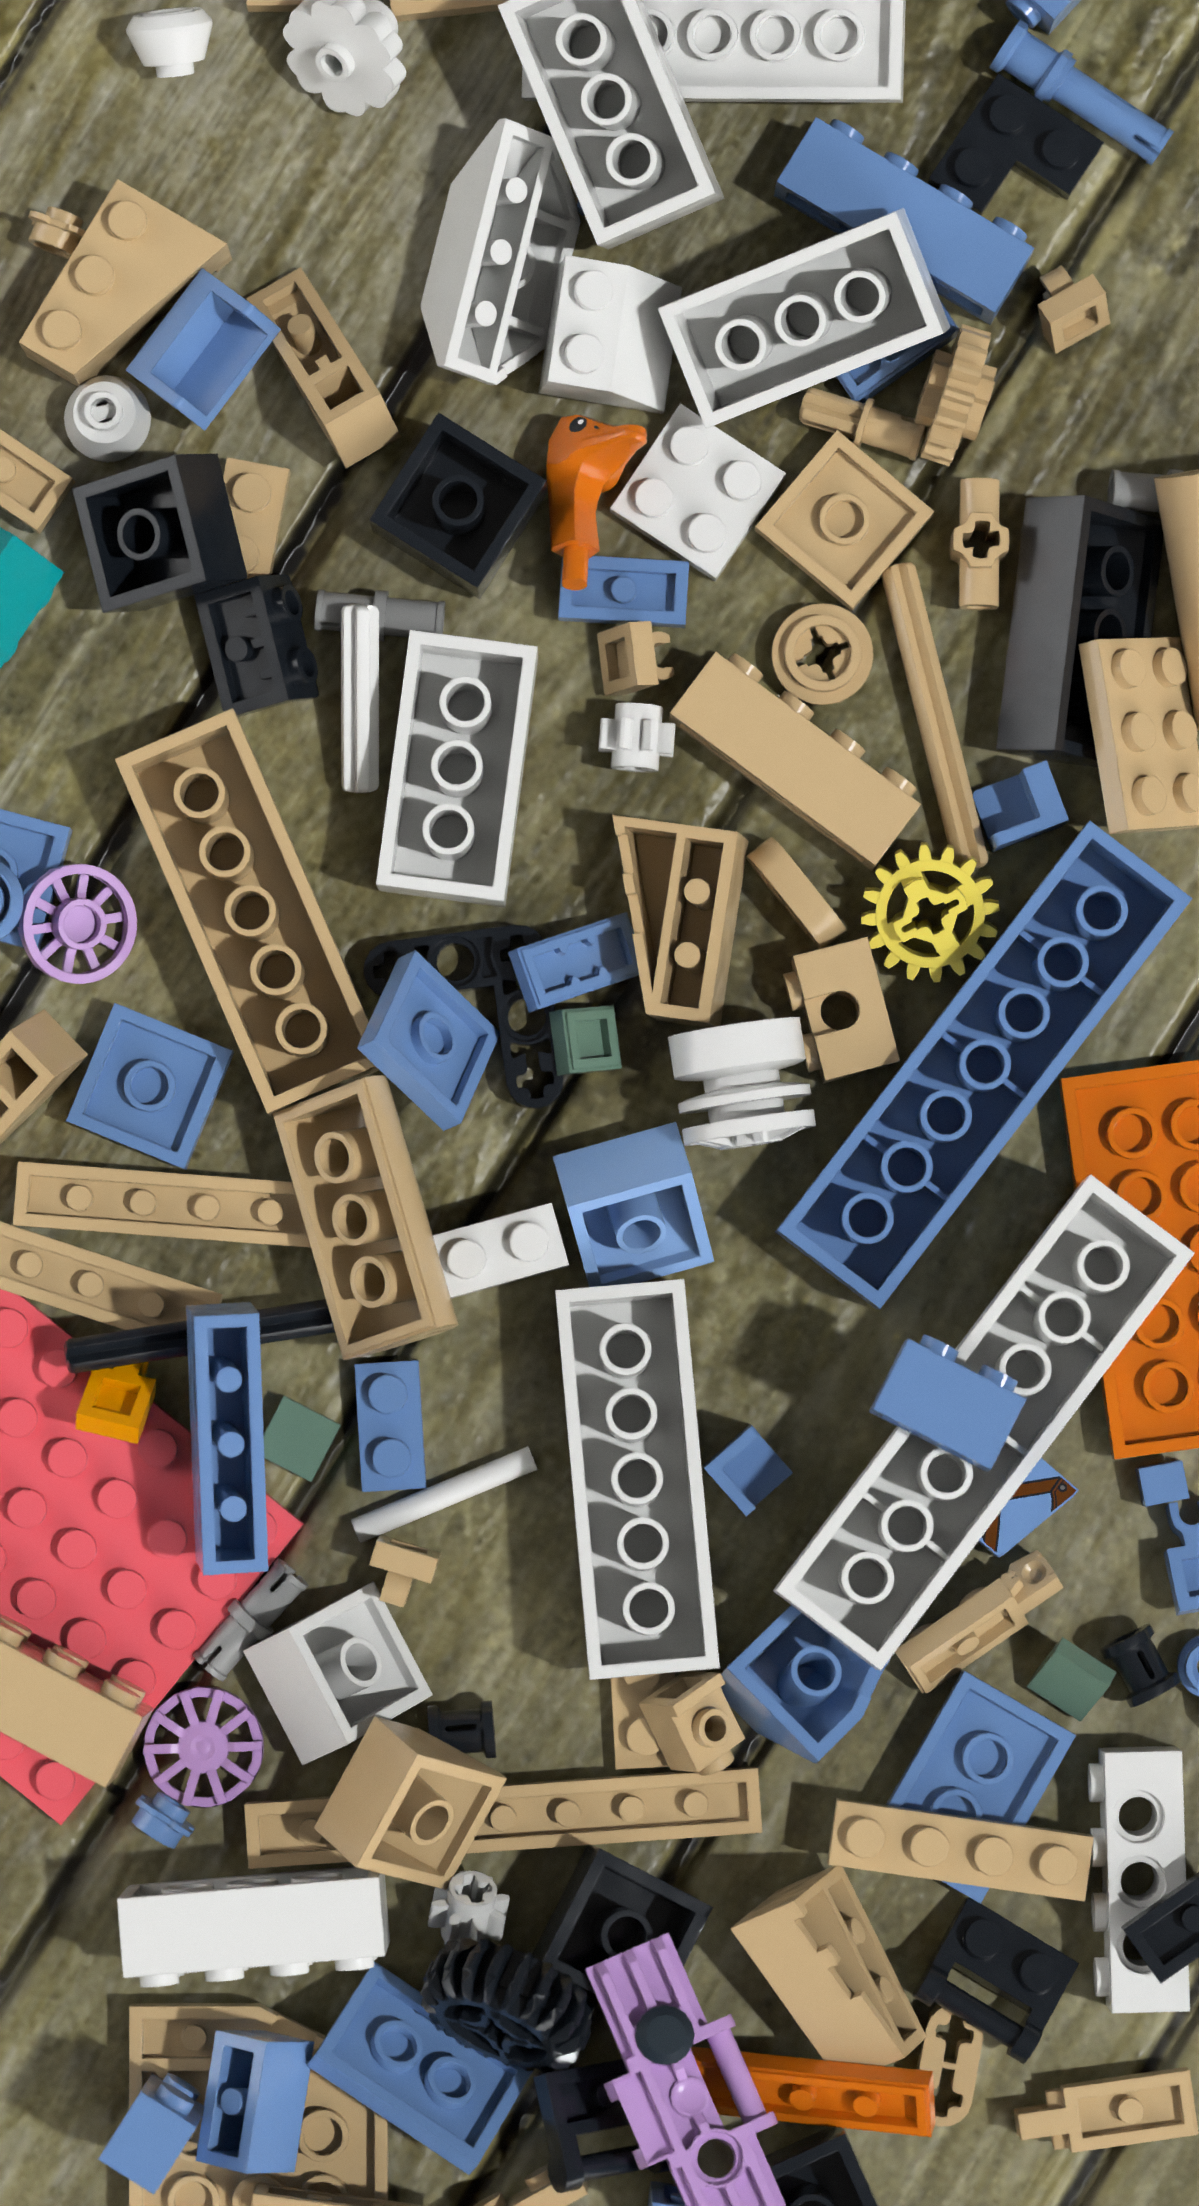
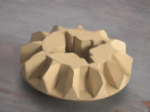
M832 604L805 606L787 617L775 635L772 645L774 674L787 692L813 706L841 703L861 689L869 676L873 663V645L870 635L860 619L842 607ZM812 630H815L817 638H821L826 647L848 645V648L841 650L840 654L832 660L833 670L831 674L833 680L829 681L827 673H823L818 664L797 666L798 662L803 661L804 657L812 652L811 641L813 637L810 632Z

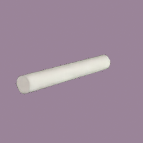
M529 1446L355 1517L351 1519L360 1543L536 1471L538 1468Z

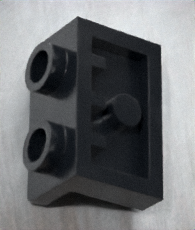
M288 574L259 575L194 595L223 712L233 708L237 716L241 717L285 703L306 701L319 696L316 683L318 676L317 662L307 646L301 622L303 613L301 598L297 590L292 586L291 578Z

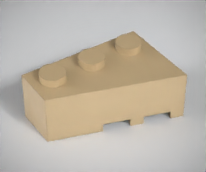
M117 179L20 339L19 344L29 359L79 387L84 382L95 378L142 338L141 334L171 310L201 268L210 274L215 271L218 273L232 261L228 245Z
M612 815L624 874L622 876L625 894L628 896L634 931L632 935L646 1014L658 1021L707 1028L720 1026L748 840L736 831Z
M829 1867L777 1890L730 1928L815 2047L822 2060L886 2066L905 2058L927 2037L843 1867Z

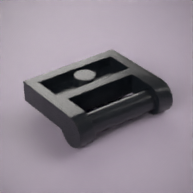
M967 1897L963 1900L922 1974L912 1997L929 2007L933 2002L1007 2046L1006 2054L1025 2064L1037 2047L1043 2030L1079 1963L983 1904ZM952 1967L1026 2011L1027 2013L1021 2024L1016 2023L949 1982L947 1978Z
M623 2059L545 2073L534 2077L550 2152L548 2176L552 2187L558 2193L579 2190L585 2181L640 2170L632 2151L639 2149L638 2144L580 2155L576 2137L630 2126L620 2101L611 2102L603 2085L628 2073ZM666 2159L644 2168L649 2169L655 2174L670 2171Z

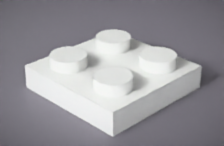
M680 403L611 506L610 513L681 560L689 561V565L716 582L784 480L786 473L717 427L711 426L705 429L701 417Z

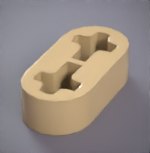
M770 836L746 855L755 872L819 949L825 948L846 931L837 914L773 837Z
M936 2005L928 2013L923 2030L927 2037L921 2042L916 2069L933 2071L934 2089L939 2086L942 2068L952 2070L950 2086L953 2092L960 2094L958 2102H948L945 2112L935 2111V2125L944 2127L959 2123L970 2110L981 2055L983 2032L961 2019L964 2028L971 2030L970 2038H961L957 2041L954 2059L944 2058L946 2042L942 2035L936 2033V2028L938 2024L948 2025L951 2015L954 2014Z

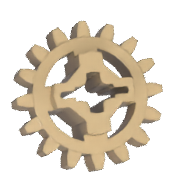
M962 324L953 343L951 353L936 349L921 391L914 420L915 423L927 426L920 458L950 466L961 437L973 441L976 440L995 384L994 378L997 368L984 364L991 340L990 332Z

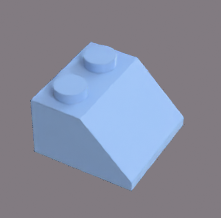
M676 1122L553 1156L589 1287L641 1283L714 1262L692 1171Z

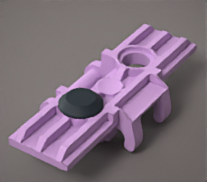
M669 1932L584 1969L628 2071L627 2074L603 2085L610 2101L619 2100L639 2145V2149L632 2151L639 2169H644L666 2159L685 2206H786L756 2137V2133L778 2123L773 2111L767 2113L731 2031V2028L736 2026L732 2015L729 2014L707 2023ZM705 2039L708 2040L743 2124L730 2130H725L691 2052L694 2044ZM711 2139L719 2140L726 2146L729 2145L734 2155L732 2169L727 2175L718 2179L704 2174L697 2160L698 2151L702 2144Z

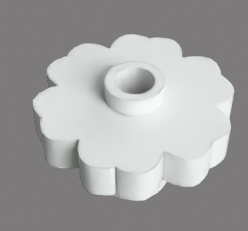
M303 0L291 12L289 22L283 29L285 40L293 48L287 56V64L293 73L297 75V79L305 91L310 93L322 92L323 99L331 110L346 112L353 116H361L370 106L382 108L398 93L400 83L406 77L404 65L396 58L403 48L402 40L397 34L398 23L393 12L384 3L378 0Z

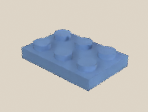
M962 1670L886 1805L1026 1825L1076 1735L967 1671ZM942 1881L980 1904L989 1890L987 1887Z
M374 1961V1967L366 1971L307 2066L470 2175L481 2161L533 2071H526L514 2064L505 2066L502 2061L492 2057L485 2058L483 2053L473 2048H464L463 2042L457 2038L447 2036L443 2031L444 2027L436 2025L431 2021L429 2013L421 2005L423 1999L420 1994L421 1992Z

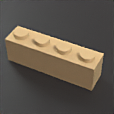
M715 652L671 710L669 721L675 723L678 728L869 870L873 871L921 806V803L912 797L917 790L916 787L889 767H886L880 774L861 760L866 751L842 731L835 729L829 736L809 720L815 713L794 695L783 691L778 698L760 685L758 682L763 677V674L750 662L736 653H733L727 660Z

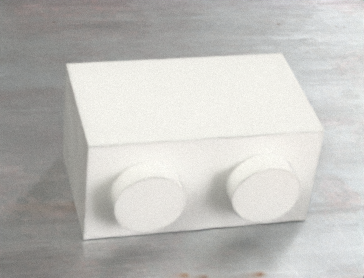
M552 1203L433 1235L451 1299L569 1266Z

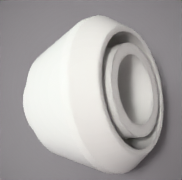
M201 7L167 8L134 15L126 28V32L143 66L156 67L158 78L178 77L193 74V62L205 59L213 22L212 18Z
M99 376L84 382L72 393L65 408L64 424L70 441L83 455L96 461L115 462L131 456L143 445L150 430L151 412L145 396L133 383L117 376Z

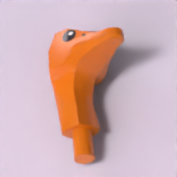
M582 415L561 417L549 439L546 479L549 499L551 551L563 557L562 586L568 590L576 591L587 587L589 559L600 551L596 522V509L600 494L611 490L617 484L625 465L635 452L647 443V432L643 426L636 424L617 426Z

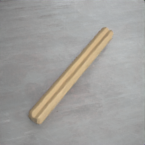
M912 562L894 564L889 566L881 577L947 842L954 846L953 862L960 865L965 859L973 856L977 859L975 867L977 869L986 865L988 855L916 566Z

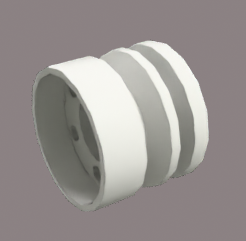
M800 1017L736 1023L668 1037L674 1080L703 1081L705 1094L679 1103V1114L708 1112L709 1124L682 1129L684 1146L702 1145L720 1150L757 1146L783 1141V1139L802 1129L816 1126L814 1109L785 1112L783 1100L810 1095V1084L780 1082L779 1076L780 1069L796 1065L806 1059Z

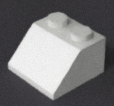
M566 255L556 268L538 393L663 414L673 346L658 308L680 299L682 287L629 265Z
M374 1581L243 1651L302 1765L344 1747L365 1735L374 1716L391 1720L433 1695L385 1602L379 1600L381 1594Z

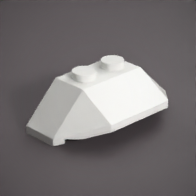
M506 118L499 119L450 185L420 305L437 366L488 385L499 384L507 378V374L525 364L545 348L556 268L566 255H573L581 223L571 185L559 159L560 154L553 138Z

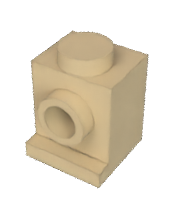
M684 1671L638 1703L671 1770L699 1772L701 1776H708L725 1769L734 1761L731 1749L742 1742L745 1737L721 1689L725 1682L720 1672Z

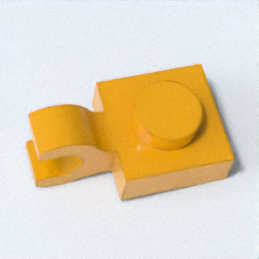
M149 1362L113 1367V1369L93 1370L76 1412L75 1429L138 1444L156 1393V1379L145 1377Z

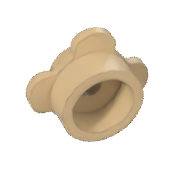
M49 206L45 214L30 211L28 216L32 220L31 225L33 226L28 241L46 252L65 259L70 258L86 232L81 229L84 222L81 218L56 207Z

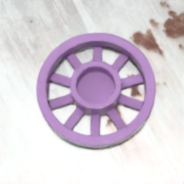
M68 864L48 870L27 891L24 896L19 927L17 928L23 947L36 968L58 981L85 984L109 976L123 964L135 941L137 916L128 890L113 874L93 865ZM78 874L75 898L69 897L61 878ZM89 876H93L106 884L92 900L86 899ZM50 885H52L60 901L57 907L40 898ZM114 894L120 903L122 912L105 914L100 906ZM35 907L51 915V922L33 924ZM124 921L120 942L105 935L107 924ZM52 932L54 938L39 951L34 935ZM98 943L114 951L112 957L102 965L99 964L92 948ZM63 945L66 949L62 968L59 970L50 964L47 959ZM77 949L82 950L90 971L79 974L72 973Z
M197 1686L172 1695L156 1709L145 1731L143 1754L152 1780L168 1797L185 1806L199 1808L215 1807L232 1801L251 1785L262 1764L264 1737L255 1713L241 1698L221 1688ZM193 1698H212L206 1720L199 1721L192 1702ZM222 1701L235 1707L239 1712L237 1716L224 1726L216 1723ZM180 1702H182L190 1724L186 1729L165 1715ZM246 1721L253 1741L230 1742L228 1734ZM159 1724L179 1737L178 1743L154 1744ZM253 1751L252 1762L248 1770L245 1771L228 1759L229 1752ZM178 1753L180 1759L161 1773L155 1759V1754ZM220 1766L241 1780L227 1792H224L216 1770ZM187 1767L191 1772L185 1792H182L172 1786L168 1780ZM201 1773H207L214 1796H194Z

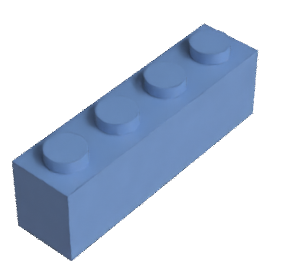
M816 117L778 178L774 196L837 234L904 208L937 294L991 325L1033 253L1034 247L1025 242L1027 234L1006 219L995 217L993 222L972 211L973 202L960 191L941 184L937 190L917 178L918 169L903 157L892 152H886L884 157L862 145L865 140L864 137L848 124L836 119H832L830 124H827Z
M251 1302L186 1305L196 1562L203 1575L266 1572L269 1570L259 1312Z

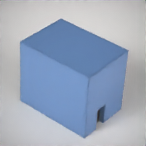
M1182 1460L1135 1468L1142 1506L1147 1507L1190 1498Z

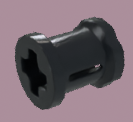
M1151 1624L1136 1628L1116 1638L1099 1650L1104 1659H1112L1129 1691L1125 1699L1131 1708L1156 1698L1181 1681L1176 1672L1168 1671L1152 1642L1151 1637L1155 1632Z
M492 1700L482 1701L480 1708L441 1711L438 1705L428 1706L430 1735L465 1754L483 1752L486 1758H496Z

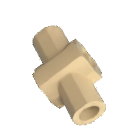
M966 478L960 480L959 526L954 528L949 542L950 560L959 564V609L994 610L999 607V562L1004 560L1009 551V529L999 524L1000 480ZM973 531L985 532V541H994L995 546L989 547L984 558L973 557V547L964 548L963 543L970 540Z

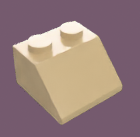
M374 1716L314 1829L356 1868L446 1890L507 1778L493 1768L419 1728Z

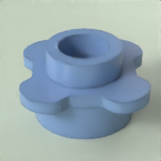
M158 1791L153 1799L142 1794L135 1802L140 1808L132 1819V1823L145 1834L169 1848L175 1849L183 1836L190 1837L195 1830V1827L186 1821L190 1811L162 1792Z

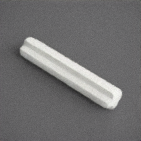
M364 603L345 605L341 610V786L343 790L352 793L372 792L377 790L379 786V610L375 605Z

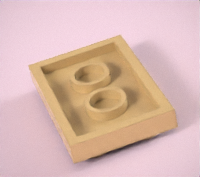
M1180 637L1097 639L1078 644L1109 834L1183 830L1199 827V750L1197 726L1193 719L1187 682V664L1183 656Z

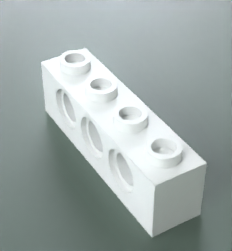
M1176 1746L1098 1748L1099 1763L1088 1764L1089 1801L1100 1802L1101 1828H1090V1834L1094 1837L1091 1866L1102 1867V1893H1092L1091 1898L1092 1926L1094 1932H1104V1957H1094L1093 1961L1095 1996H1106V2006L1112 2013L1190 2011L1189 1965L1160 1984L1143 1959L1133 1960L1124 1955L1123 1941L1126 1934L1121 1928L1125 1923L1186 1881L1182 1750ZM1134 1797L1147 1799L1152 1808V1816L1149 1823L1137 1831L1123 1829L1119 1822L1121 1806L1127 1800ZM1144 1862L1150 1864L1154 1873L1151 1887L1140 1895H1129L1123 1892L1121 1887L1123 1871L1132 1863Z

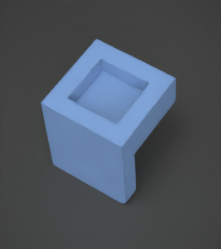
M1047 760L1022 769L1016 776L975 790L972 794L977 814L992 852L1063 827L1069 821Z
M751 1424L702 1466L746 1517L756 1509L755 1506L793 1473Z

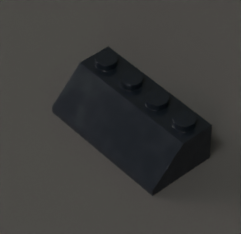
M1086 495L1026 498L1021 528L1016 586L1013 594L1014 603L1009 645L1006 654L1001 712L998 720L997 750L1035 760L1098 767L1078 644L1097 639L1152 638L1163 544L1161 519Z

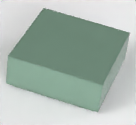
M614 1005L549 1012L557 1076L604 1072L622 1068Z
M283 1396L264 1433V1458L312 1482L341 1424L287 1396Z
M1062 1637L1033 1673L1027 1687L1081 1722L1110 1687L1116 1671Z

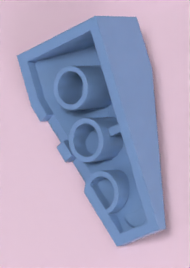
M790 1605L723 1671L721 1675L725 1684L721 1686V1689L728 1704L756 1733L816 1764L863 1717L870 1703V1697L890 1659L881 1671L874 1669Z

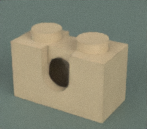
M868 937L792 957L793 971L783 974V980L792 1011L802 1008L805 1011L810 1033L804 1034L802 1037L806 1056L804 1061L808 1073L819 1070L822 1083H827L896 1065L900 1062ZM834 995L844 996L854 1004L856 1020L852 1026L842 1030H835L825 1024L821 1017V1005L827 997Z

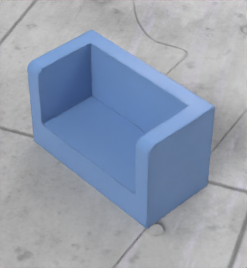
M201 268L126 368V371L205 431L271 344L272 340L280 332L281 328L250 302Z

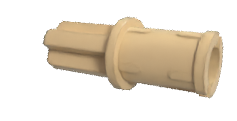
M809 388L799 410V420L803 424L831 433H835L838 430L845 437L853 439V444L858 448L864 443L908 457L914 461L920 451L927 428L925 425L915 423L914 418L874 406V399L868 398L866 404L817 388Z

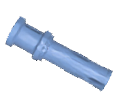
M1020 20L1002 45L989 68L996 73L1005 70L1035 90L1034 97L1040 101L1044 100L1049 103L1053 99L1146 160V163L1152 166L1174 131L1170 128L1167 129L1074 67L1077 60L1072 57L1073 54L1065 49L1059 53L1029 33V24Z

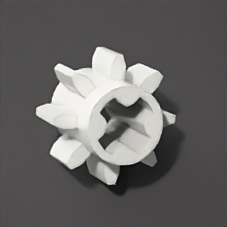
M644 703L615 704L614 719L601 718L598 752L612 753V769L642 773L658 772L659 757H673L676 724L662 723L663 707Z
M459 1871L451 1879L446 1890L435 1887L428 1926L441 1928V1936L445 1941V1945L447 1941H460L461 1938H472L479 1942L481 1939H488L489 1937L500 1941L504 1931L510 1897L506 1894H497V1887L492 1877L477 1871Z

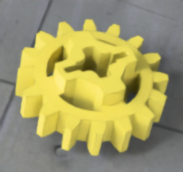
M927 842L920 843L919 858L910 860L902 849L895 851L898 868L891 871L885 866L878 865L875 869V874L883 883L881 889L865 887L863 893L865 899L876 904V909L861 914V924L877 925L878 931L868 939L870 948L874 949L886 945L889 951L884 959V966L889 969L900 960L906 962L907 979L912 981L917 976L920 967L929 968L933 983L940 982L943 966L951 965L952 969L959 976L965 974L963 957L966 954H970L980 960L986 956L985 950L978 942L979 937H996L997 927L985 921V915L1000 911L999 901L983 899L982 896L993 885L992 878L984 876L974 879L971 874L975 870L977 859L970 856L960 865L953 862L954 846L950 844L946 845L940 857L931 856V850ZM922 871L943 872L956 878L959 883L956 882L945 887L928 882ZM901 882L903 890L907 895L904 909L888 920V901L896 886ZM928 897L933 905H938L942 902L948 903V907L941 911L942 923L933 927L927 919L919 922L916 920L912 921V918L919 914V900ZM973 904L972 924L965 937L959 942L957 934L953 929L957 915L967 910L968 906ZM911 938L927 941L933 944L937 953L917 952L906 947L901 942L904 943Z

